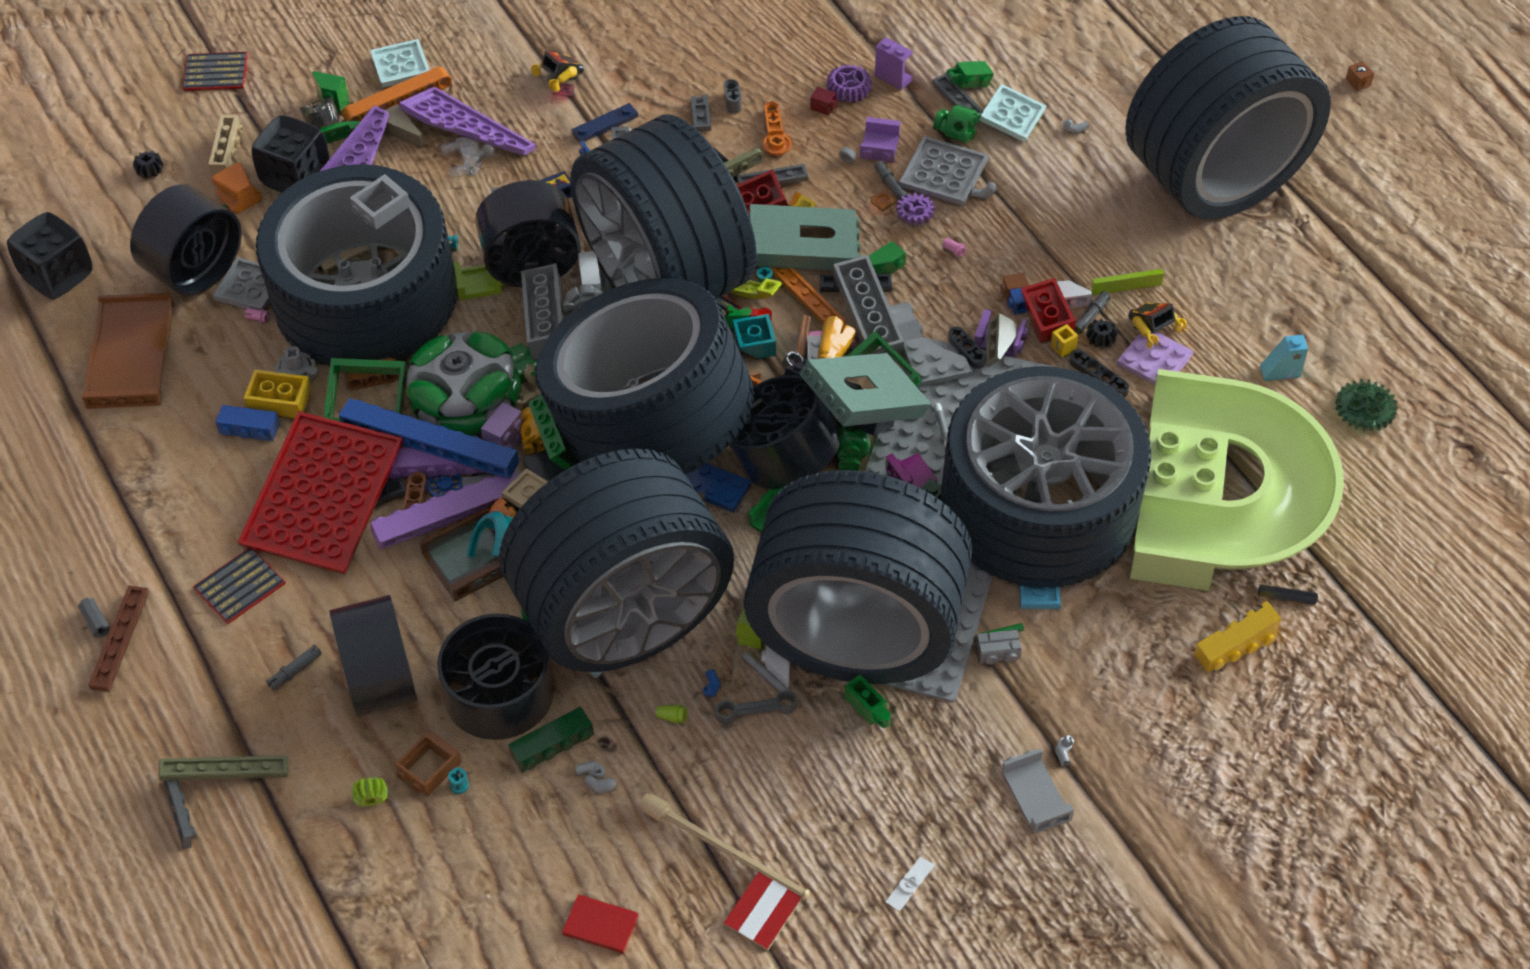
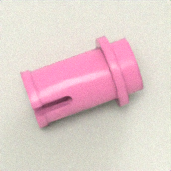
M946 238L943 242V248L953 252L957 257L963 256L966 252V247L963 243L959 244L950 238Z
M248 307L245 310V313H250L249 315H244L246 319L257 320L262 324L269 320V312L265 309L256 310Z

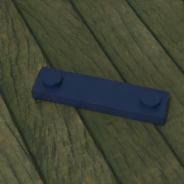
M628 103L571 129V132L579 143L585 142L611 130L612 127H618L639 117L638 112Z

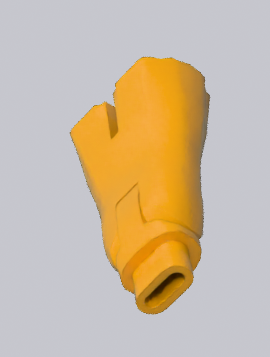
M837 316L826 318L823 322L817 359L843 357L856 337V330L849 325L843 327V321Z

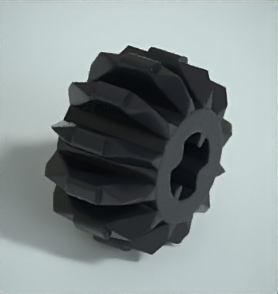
M153 150L150 152L145 151V153L139 152V156L134 157L133 167L138 176H142L143 179L146 177L151 179L152 176L157 177L158 173H162L163 161L160 155L154 153Z
M1102 318L1099 321L1094 319L1092 323H1089L1086 332L1089 344H1094L1095 348L1101 346L1102 349L1105 346L1110 348L1112 344H1115L1118 334L1115 323H1110L1109 319L1103 321Z

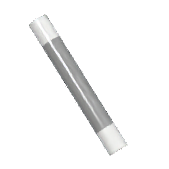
M936 403L933 407L946 448L948 428L941 404Z

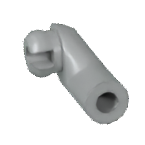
M1071 119L1063 121V128L1068 132L1077 134L1089 129L1086 121L1077 125L1072 124Z
M989 182L983 190L973 188L971 197L988 199L996 192V185L993 182Z
M1069 735L1061 738L1055 747V752L1061 766H1066L1071 762L1067 753L1074 744V739Z
M595 761L575 765L577 776L589 773L594 777L601 778L605 774L604 766Z
M590 774L584 780V783L598 794L610 792L616 787V781L613 778L597 780Z

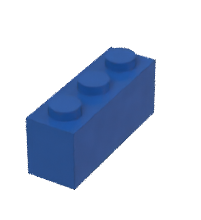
M222 405L216 419L219 434L254 438L262 441H273L280 424L277 412Z

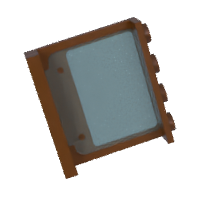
M488 507L477 511L465 519L459 520L454 525L444 528L440 532L426 537L419 542L422 555L455 602L503 577L499 565L500 559L492 555L495 541V531L493 529L485 527L478 542L475 558L466 556L474 528L479 520L489 513Z

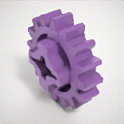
M914 193V196L907 194V198L902 196L901 201L898 200L896 207L897 217L901 218V222L907 221V225L914 223V226H917V223L923 225L924 221L929 223L930 218L933 219L935 210L933 201H929L930 197L924 198V194L917 196V193Z

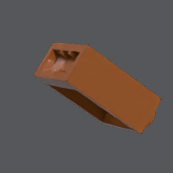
M428 730L395 763L396 775L403 782H409L416 792H422L429 796L448 777L449 772L462 763L457 749L431 730ZM431 749L444 758L446 762L424 782L410 772L409 769Z

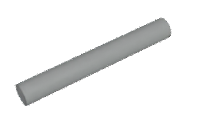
M745 652L742 658L777 691L788 690L750 653Z

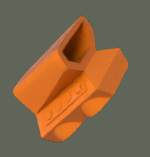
M240 162L233 164L211 178L212 183L218 188L215 193L219 196L220 201L226 203L229 210L234 213H241L257 204L263 195L249 181L246 171Z

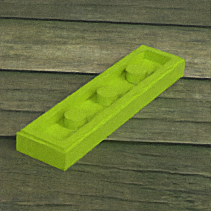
M1163 269L1095 278L1092 279L1091 293L1093 296L1099 295L1102 291L1113 293L1160 286L1163 282L1164 272Z

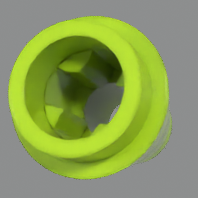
M682 704L657 706V718L676 724L686 722L688 710Z

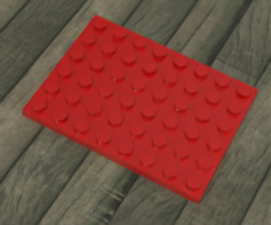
M298 411L237 543L242 547L346 574L403 445V438Z

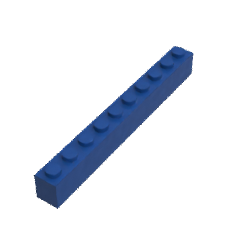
M349 398L339 414V418L343 423L401 437L404 441L403 446L503 478L510 479L520 462L517 450L512 447H504L492 441L482 440L477 436L472 437L461 431H453L444 426L431 424L425 420L421 421L409 415L405 416L393 410L389 411L377 405L367 404L361 400Z

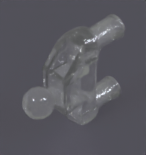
M459 137L454 142L440 145L443 155L458 151L464 162V165L449 168L452 179L463 175L469 177L476 175L482 166L481 156L490 158L494 154L492 145L485 144L479 149L475 141L466 137Z

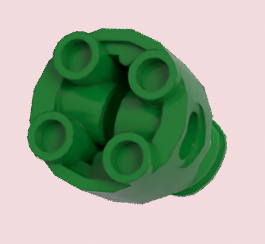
M959 105L953 106L950 112L943 108L941 111L938 110L935 115L933 129H940V132H944L947 138L967 143L975 137L976 130L974 127L975 123L979 121L980 113Z
M837 421L836 424L840 431V444L835 455L839 458V469L859 471L861 467L859 460L864 459L869 454L871 448L870 434L855 426L843 427Z

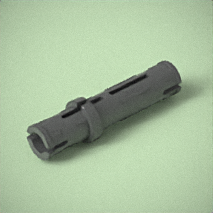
M883 161L877 162L875 164L877 167L874 166V169L880 175L881 181L887 184L898 200L901 201L902 196L907 198V193L897 182L893 172L888 170Z
M1102 291L1095 300L1090 302L1089 308L1075 323L1074 332L1076 334H1082L1094 317L1103 311V307L1111 299L1108 292Z
M315 644L312 645L307 651L287 666H282L278 673L266 680L269 688L272 686L271 690L275 691L286 681H291L296 673L321 656L322 652Z

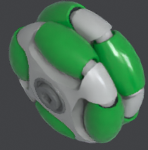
M483 331L449 334L448 337L442 335L426 342L415 352L410 360L407 374V395L410 399L414 415L421 419V421L425 420L431 424L444 426L453 431H461L469 436L481 434V428L502 402L515 408L517 401L520 399L521 379L516 367H514L513 353L508 345L497 336Z

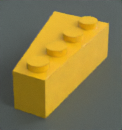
M1268 601L1261 604L1262 608L1254 612L1252 609L1246 613V617L1242 621L1237 623L1234 620L1224 629V632L1218 630L1197 643L1194 655L1207 672L1214 669L1219 670L1225 664L1231 661L1235 662L1241 656L1247 653L1252 654L1258 648L1264 645L1269 646L1275 641L1281 617Z

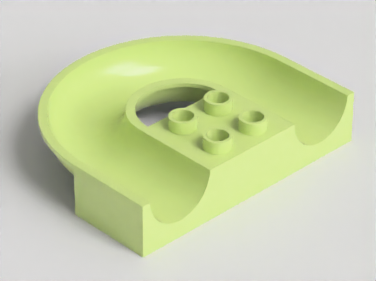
M1158 369L1148 432L1151 447V465L1137 520L1130 579L1209 591L1214 568L1239 570L1267 566L1290 558L1315 543L1332 524L1338 512L1344 488L1343 469L1339 454L1330 436L1320 423L1294 401L1268 388L1239 380ZM1228 444L1253 454L1259 459L1264 470V480L1260 488L1252 495L1240 500H1222Z

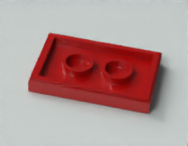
M578 894L562 934L624 954L639 918V913Z

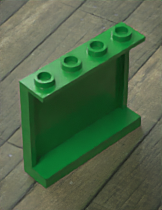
M540 394L528 403L550 460L567 470L576 465L577 462L542 394Z

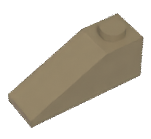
M398 104L385 110L389 113L385 129L390 135L420 148L424 147L422 134L404 111L399 109Z
M1000 313L988 321L987 367H990L1002 358L1017 335V322Z

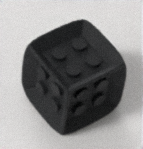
M283 115L277 116L265 127L254 141L251 150L258 179L267 187L282 193L301 179L319 172L330 159L325 136L319 128Z
M45 212L36 216L15 231L7 240V248L18 273L29 285L47 298L55 299L62 296L82 282L93 270L92 260L82 237L73 227L51 212Z

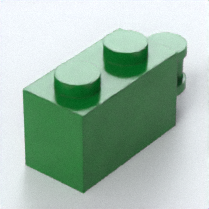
M985 61L957 62L955 68H950L946 71V75L951 83H957L960 88L988 87L994 75Z
M858 675L845 685L844 699L870 725L876 722L881 728L890 726L891 714L887 710V701L861 675Z

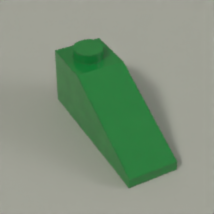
M891 241L870 254L869 259L876 274H892L906 265V252Z

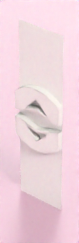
M920 856L900 881L886 903L900 911L934 865Z

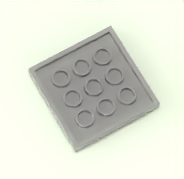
M924 136L899 184L902 188L965 206L972 189L988 161L989 155Z

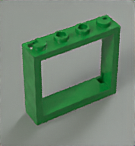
M876 331L848 355H869L880 346L910 376L909 379L916 387L922 381L920 375Z
M331 358L324 418L341 422L340 418H334L339 372L400 375L395 411L403 415L408 367L405 361Z

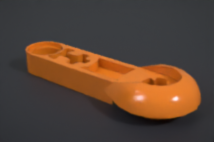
M770 101L764 105L767 135L763 140V148L770 155L781 156L790 150L792 142L783 132L779 104ZM774 108V109H776V110H774V111H769L768 109Z

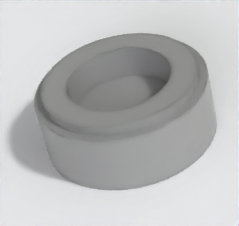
M843 147L838 153L840 159L845 163L851 164L856 159L855 152L848 147Z

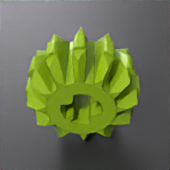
M361 778L360 781H356L352 785L351 794L355 805H361V807L377 806L388 798V789L382 778Z

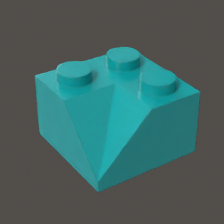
M769 314L733 320V336L739 350L758 359L776 356V339Z

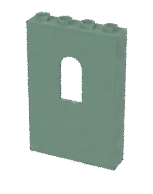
M750 204L749 217L756 241L757 267L833 270L836 263L861 257V254H858L860 252V241L857 240H859L860 230L856 229L859 226V217H856V210ZM800 226L830 228L835 232V236L832 238L800 237Z
M888 353L809 359L800 372V376L843 427L922 418L931 405L928 399ZM867 377L876 388L855 390L847 386L844 379Z

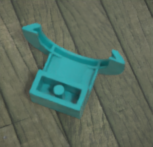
M492 511L483 516L471 535L466 556L475 558L479 539L483 530L487 527L495 530L492 555L499 557L501 541L513 517L504 516L499 511Z

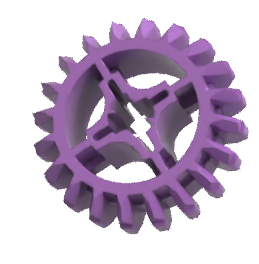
M848 64L847 66L841 65L840 68L835 67V70H831L827 77L826 86L827 90L836 92L837 101L842 100L843 103L845 101L849 103L854 101L857 103L858 99L863 100L870 93L872 80L870 73H867L866 69H862L861 66L856 67L855 64L853 66Z

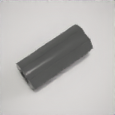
M87 597L81 600L77 606L93 636L101 638L107 635L110 627L94 598Z

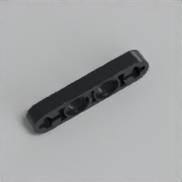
M1077 349L1070 353L1069 363L1076 370L1108 384V386L1114 388L1115 391L1124 397L1128 395L1129 384L1124 379L1082 350ZM1093 366L1097 370L1089 371L1087 367ZM1104 376H1107V377H1109L1111 380H1110V381H1104V380H1102L1101 378L1104 377Z

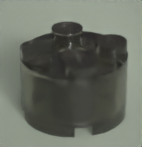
M327 97L323 101L319 98L311 101L312 105L306 104L299 107L304 121L319 129L322 126L326 125L327 127L340 120L332 97Z

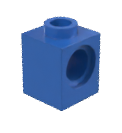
M1021 288L1010 290L1007 304L1012 309L1013 314L1027 313Z

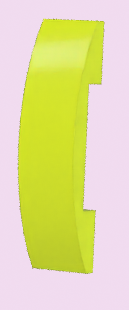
M767 278L763 283L749 280L730 292L745 298L765 299L771 297L781 286V282Z

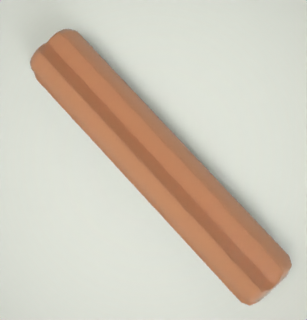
M802 315L800 319L795 352L799 353L802 358L805 355L811 317Z

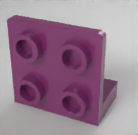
M893 453L886 456L885 470L890 477L905 481L919 488L930 478L937 482L936 476L920 454L917 453L903 460L897 459Z

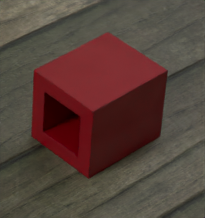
M817 87L810 97V110L829 116L831 111L835 110L837 106L836 92Z

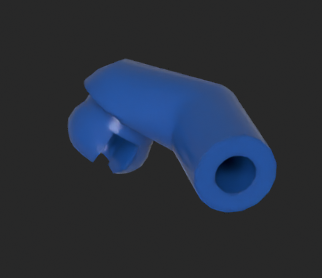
M710 669L705 673L709 684H707V687H703V693L707 697L715 696L721 687V682L715 670Z

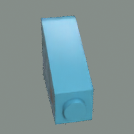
M1304 335L1285 336L1260 364L1264 381L1301 377L1308 351Z

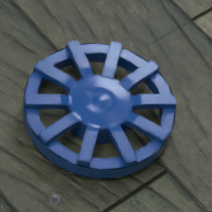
M456 474L452 479L449 477L450 475L442 477L438 475L439 479L437 481L433 480L435 477H429L427 481L428 492L432 497H441L450 490L457 491L462 489L461 475ZM457 478H458L459 481H460V482L453 483Z

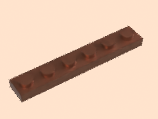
M128 585L88 684L90 689L110 692L148 597V588Z

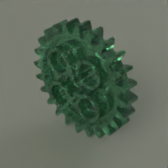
M1360 379L1359 383L1353 380L1352 384L1346 383V386L1341 387L1340 392L1337 393L1335 410L1339 411L1338 416H1343V422L1349 421L1348 426L1354 424L1356 430L1362 427L1363 432H1365L1366 428H1369L1371 432H1373L1374 428L1380 431L1381 427L1387 428L1388 424H1392L1393 419L1396 417L1398 401L1394 400L1395 395H1389L1390 389L1384 390V384L1380 387L1377 386V381L1371 384L1370 379L1367 380V383H1364L1362 379Z

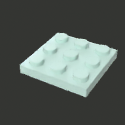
M419 39L370 50L382 88L399 84L429 71Z
M1001 84L979 120L1025 142L1044 113L1046 105Z

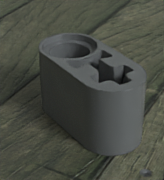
M729 79L724 82V99L727 111L732 114H737L742 110V96L738 81Z

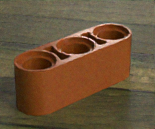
M394 358L380 359L386 361H397ZM344 372L347 387L350 390H359L395 382L400 376Z
M414 472L409 476L402 511L409 509L413 504L426 502L428 486L424 473Z

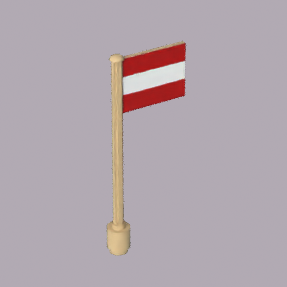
M645 794L639 804V808L642 809L643 813L658 822L669 820L757 872V875L723 924L768 951L801 900L804 901L809 897V889L806 890L675 814L670 809L671 804L655 794Z

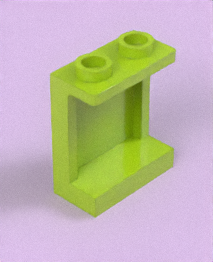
M460 261L453 262L459 301L502 294L501 286H504V284L494 279L487 271L485 265L461 269Z

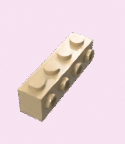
M238 115L220 116L208 164L212 176L232 166L234 160L237 159L240 135H243V126L240 125Z

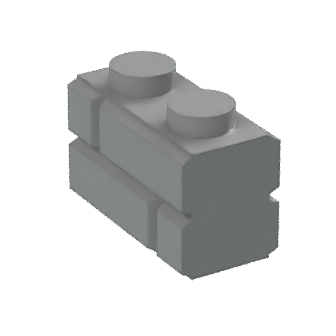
M1018 630L977 634L976 646L980 663L995 664L997 661L1006 660L1007 662H1014L1020 659L1021 644Z

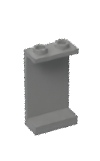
M1041 748L1029 750L1018 757H1009L1002 765V774L1033 834L1071 821L1074 813L1072 805L1070 803L1065 805L1046 770L1041 760L1043 753Z

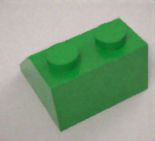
M313 71L312 75L317 97L323 108L328 113L341 115L342 109L348 106L350 102L345 77Z

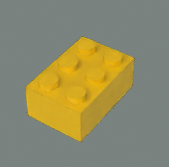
M254 370L243 399L246 408L277 412V416L295 418L298 411H305L312 388L308 376Z

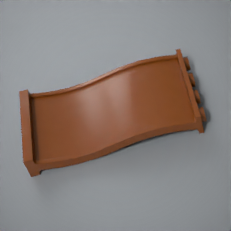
M171 293L98 296L97 326L87 365L85 391L82 394L86 409L160 406L162 402V372L170 337L172 310L174 307Z

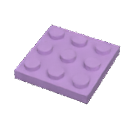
M1158 332L1150 333L1158 336L1159 340L1157 346L1153 344L1152 349H1149L1146 346L1147 338L1143 337L1140 333L1120 356L1116 365L1153 385L1156 384L1158 369L1180 372L1193 356L1192 350Z

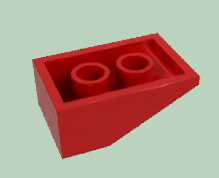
M773 169L737 185L748 214L750 204L789 206Z
M1055 278L1021 288L1033 330L1040 343L1051 340L1052 332L1066 324L1074 331L1076 320Z

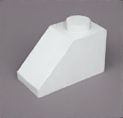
M1069 280L1057 282L1070 309L1089 306L1092 297L1091 291Z
M766 645V650H762V662H765V668L789 689L790 661L784 659Z

